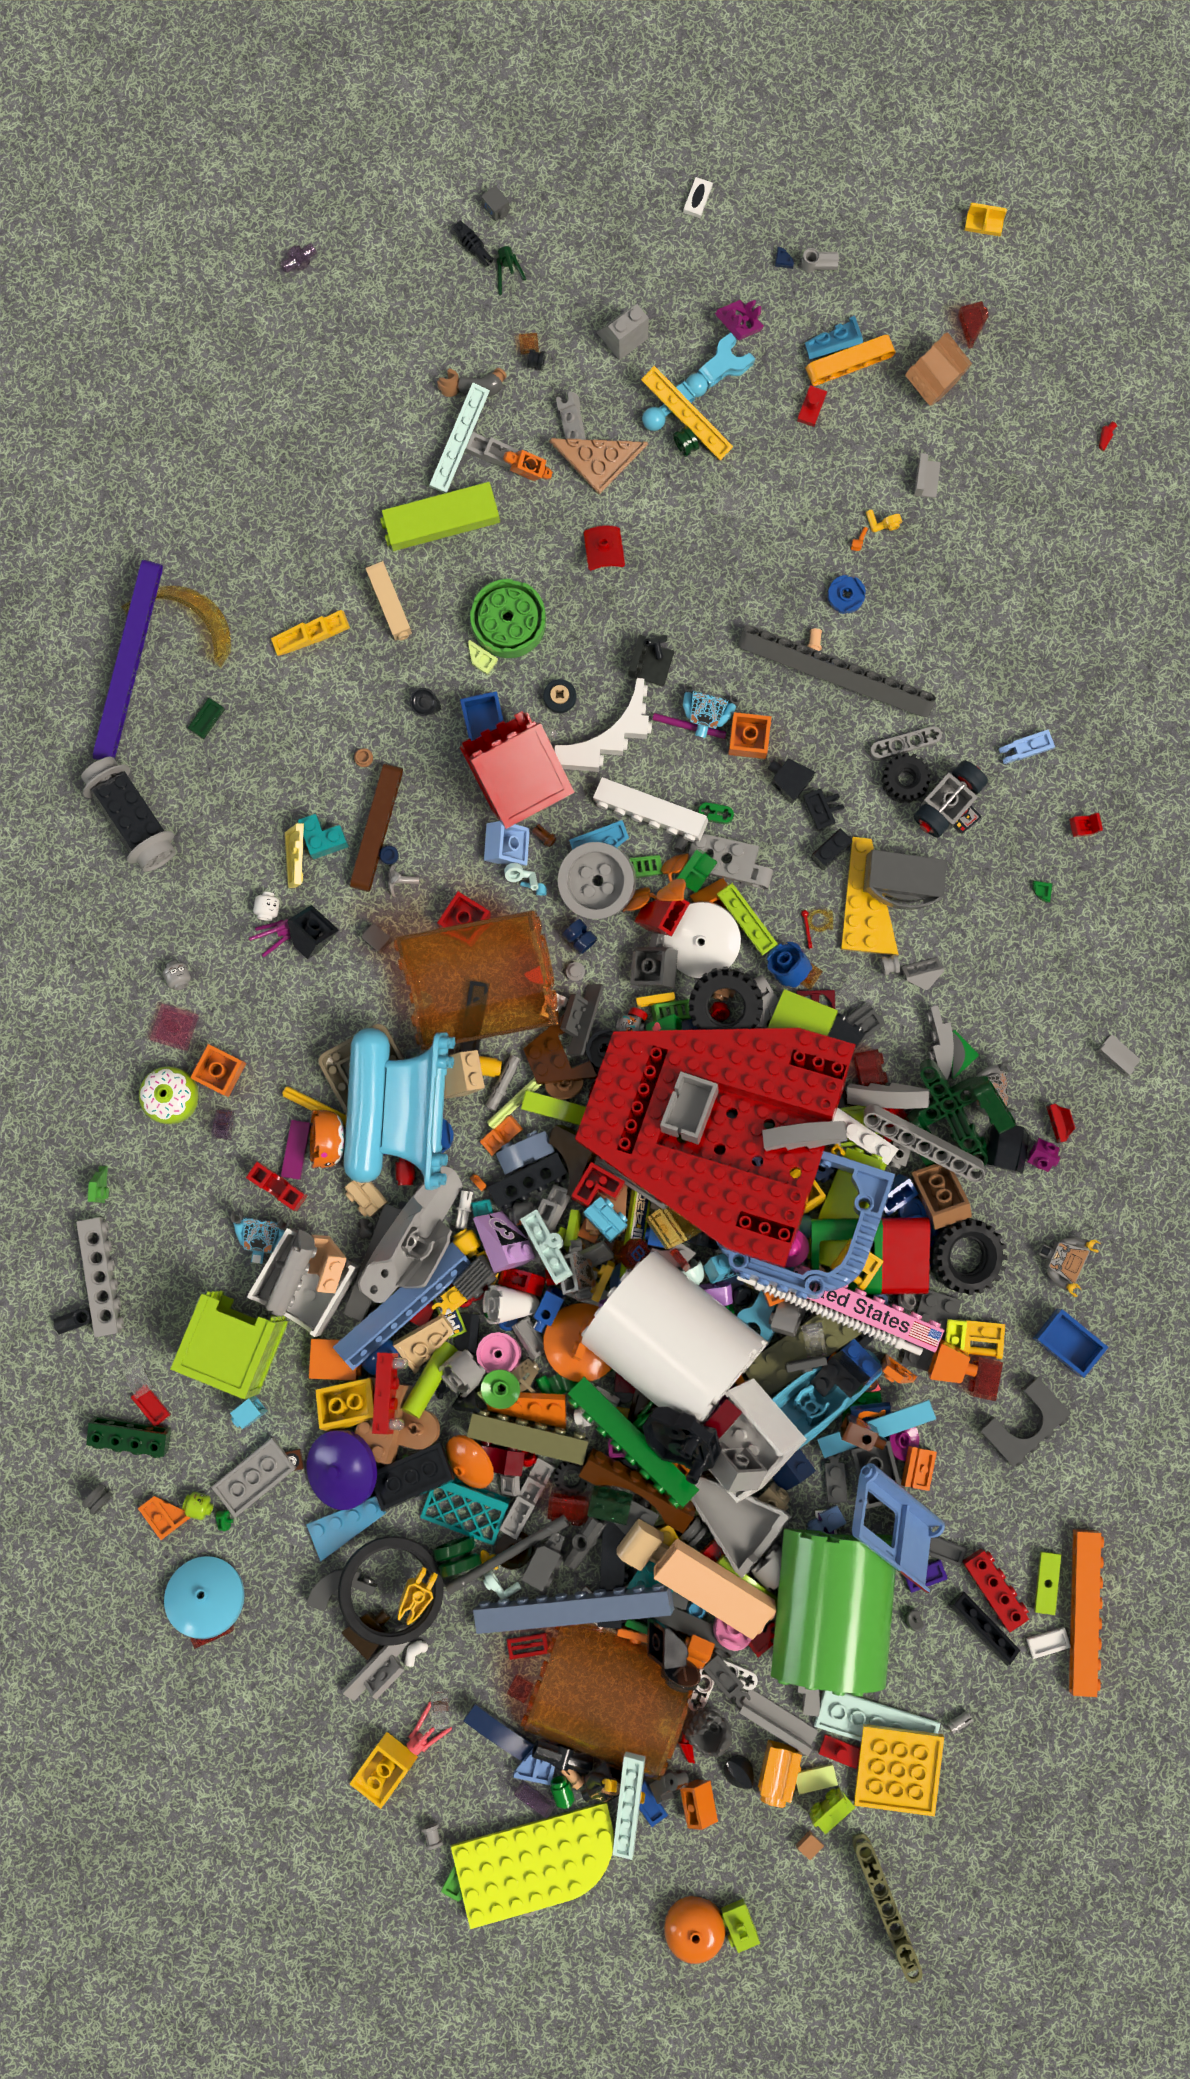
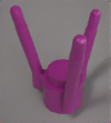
M288 919L255 927L256 931L274 928L249 937V941L277 932L279 937L283 936V938L262 954L263 957L291 938L287 923Z

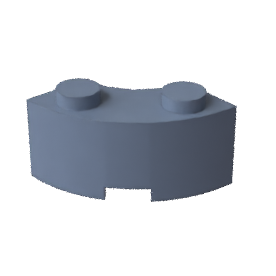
M534 1131L526 1135L527 1139L516 1144L510 1142L501 1146L502 1150L496 1153L505 1175L555 1152L553 1146L548 1143L549 1138L546 1131L541 1133Z

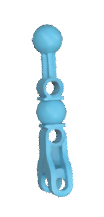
M729 333L719 341L716 355L704 364L697 373L689 375L686 381L676 387L690 403L695 400V397L703 396L707 389H710L728 375L741 376L753 366L756 358L751 353L742 357H736L732 354L731 349L735 346L737 340L732 333ZM665 404L659 408H648L642 416L645 428L650 431L660 430L665 424V417L671 411Z
M803 1215L799 1231L809 1239L811 1236V1219L813 1218ZM785 1267L784 1269L793 1271L794 1267ZM761 1290L753 1306L740 1311L737 1317L747 1325L750 1323L757 1324L761 1330L760 1336L767 1340L769 1344L775 1333L770 1327L769 1318L771 1313H774L777 1304L769 1307Z

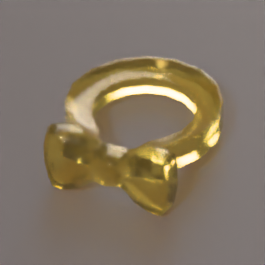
M818 909L811 912L808 917V924L813 931L823 932L828 928L833 930L834 919L832 910L827 912ZM816 914H823L829 918V923L824 927L817 928L812 924V918Z

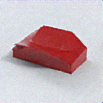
M1057 1104L1046 1106L1056 1142L1067 1141L1069 1135L1075 1130L1070 1109L1060 1107Z

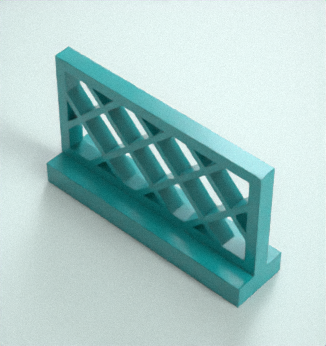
M458 1478L438 1487L443 1489L446 1494L441 1499H436L434 1490L429 1491L420 1518L467 1536L473 1535L474 1539L494 1546L511 1498L484 1488L470 1487ZM455 1495L462 1496L464 1503L455 1507L451 1499ZM448 1499L452 1509L442 1512L439 1503ZM478 1502L483 1510L474 1514L469 1504ZM433 1505H436L439 1515L435 1517L426 1514L427 1509ZM466 1506L470 1516L461 1520L457 1510ZM492 1509L501 1511L500 1518L492 1521L488 1511ZM451 1512L455 1513L458 1520L453 1524L448 1523L445 1515ZM485 1513L489 1523L479 1526L475 1517ZM472 1519L476 1528L469 1531L465 1529L463 1522ZM491 1526L494 1532L492 1539L485 1537L481 1529Z

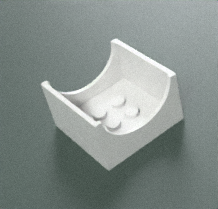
M286 1229L247 1298L263 1305L268 1302L270 1292L281 1268L276 1267V1262L285 1261L298 1230ZM346 1259L335 1293L317 1292L316 1288L320 1277L317 1274H303L301 1288L294 1293L295 1300L293 1306H288L284 1316L302 1326L310 1335L314 1337L321 1336L358 1274L360 1267Z
M754 1378L726 1392L725 1395L729 1397L728 1400L741 1410L742 1413L721 1436L719 1442H723L730 1449L749 1448L768 1472L758 1490L728 1492L736 1503L761 1490L807 1440Z

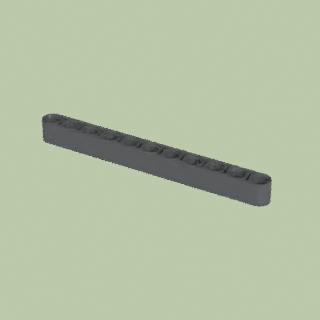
M751 625L743 627L738 645L746 651L921 717H928L935 704L936 697L927 691Z

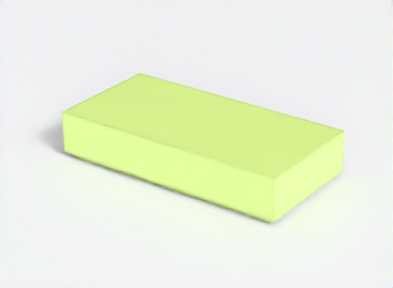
M833 1763L798 1772L796 1785L799 1795L837 1786Z

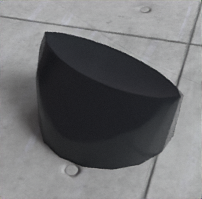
M418 688L410 696V707L417 715H433L441 710L439 699L430 689Z
M740 1755L729 1758L723 1769L727 1781L738 1788L751 1789L754 1782V1772L750 1761Z

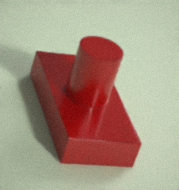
M810 385L797 419L798 422L815 427L827 391Z
M824 1734L818 1754L857 1769L860 1747Z

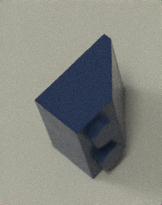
M799 1449L772 1478L780 1488L787 1491L803 1482L816 1470Z

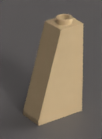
M382 561L367 567L366 571L394 640L399 639V641L407 639L412 632L384 562Z

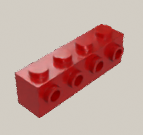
M980 1548L965 1558L962 1563L1005 1629L1011 1633L1030 1620L1026 1615L1029 1611L1022 1602L1018 1603L1015 1596H1017V1593L1011 1585L1007 1586L1004 1579L1006 1576L1000 1568L996 1569L993 1565L995 1560L989 1551L985 1552Z

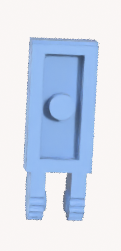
M1045 730L1013 741L1011 744L1003 746L998 750L1000 753H1005L1014 749L1015 755L1003 759V763L1007 764L1054 749L1055 745L1049 730Z

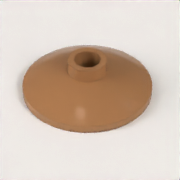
M583 1079L581 1081H562L560 1083L545 1084V1087L551 1097L564 1100L577 1095L581 1091L584 1081Z

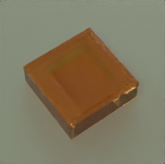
M537 333L519 334L521 355L529 354L530 349H535L536 352H539Z

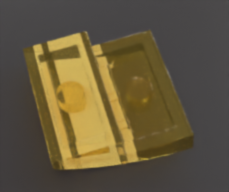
M669 1207L664 1211L660 1208L645 1218L665 1249L677 1246L701 1232L700 1229L696 1226L694 1227Z

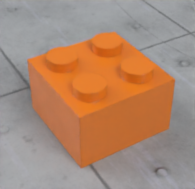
M734 712L728 755L766 759L772 716Z
M208 1044L190 1078L229 1097L247 1063Z

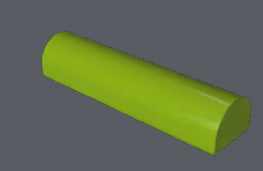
M445 1341L434 1351L401 1408L403 1412L418 1419L421 1417L442 1380L443 1371L439 1372V1367L458 1351L457 1348Z

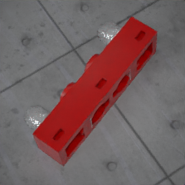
M377 1352L372 1434H393L394 1430H402L405 1426L402 1419L394 1418L395 1410L398 1407V1399L396 1398V1390L399 1387L397 1369L404 1370L408 1367V1360L398 1357V1353Z

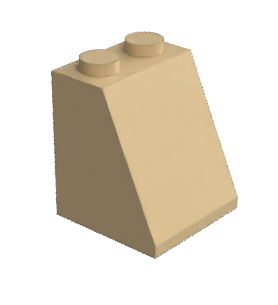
M478 1050L449 1055L454 1057V1066L447 1069L444 1099L467 1096L485 1088Z

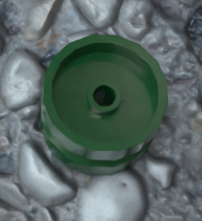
M473 1535L450 1540L432 1549L435 1560H446L438 1566L441 1577L456 1575L482 1564L479 1552H469L476 1547Z

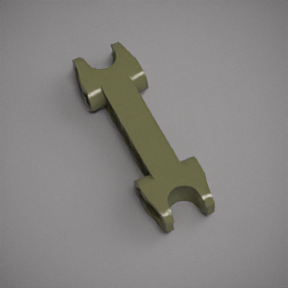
M863 1832L856 1834L852 1839L853 1848L903 1974L910 1983L920 1981L922 1979L921 1966L875 1850L866 1834ZM861 1838L865 1839V1841L856 1844L857 1840ZM881 1883L884 1885L882 1890H874L877 1884ZM884 1904H891L892 1906L889 1910L885 1911L882 1909ZM893 1923L900 1924L896 1930H891L890 1926ZM918 1968V1973L916 1976L911 1977L907 1974L911 1971L917 1970Z

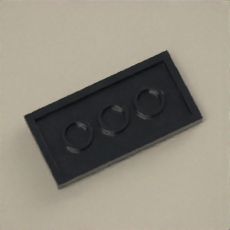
M442 1443L434 1444L377 1470L374 1491L381 1511H387L455 1480Z

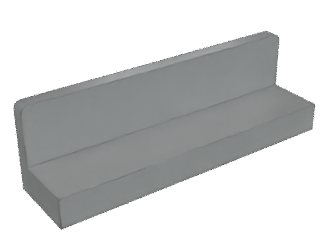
M749 1690L748 1693L751 1700L749 1701L744 1697L741 1702L743 1707L738 1708L739 1713L809 1756L812 1751L811 1744L817 1736L818 1730L755 1690Z

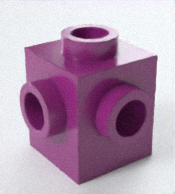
M1038 1138L1030 1150L1027 1162L1049 1172L1052 1166L1056 1167L1059 1163L1060 1156L1058 1154L1060 1148L1053 1143Z

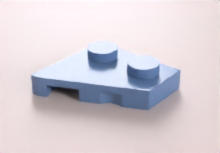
M540 1739V1740H542V1741H545V1742H548V1743H551V1744H554V1745H558V1744H559V1743H557V1742H552V1741ZM531 1750L513 1772V1778L551 1785L555 1767L551 1763L533 1758Z

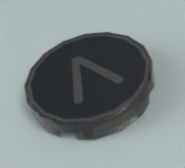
M688 1660L687 1666L669 1669L661 1668L662 1679L664 1677L665 1683L675 1691L686 1693L689 1690L694 1691L700 1683L701 1674L698 1668Z

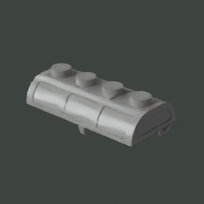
M300 1229L285 1261L276 1262V1267L281 1268L270 1292V1298L265 1304L268 1311L271 1310L272 1315L282 1316L286 1313L288 1306H293L295 1300L294 1293L296 1290H300L302 1275L308 1273L310 1267L308 1262L310 1258L315 1257L317 1252L314 1238Z

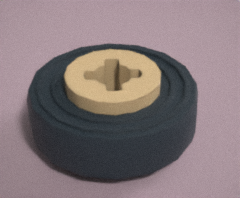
M553 680L544 689V704L554 713L568 712L576 703V690L567 680Z

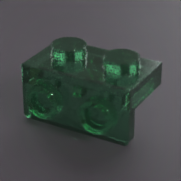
M594 1486L588 1517L627 1525L633 1494L609 1489L605 1486Z

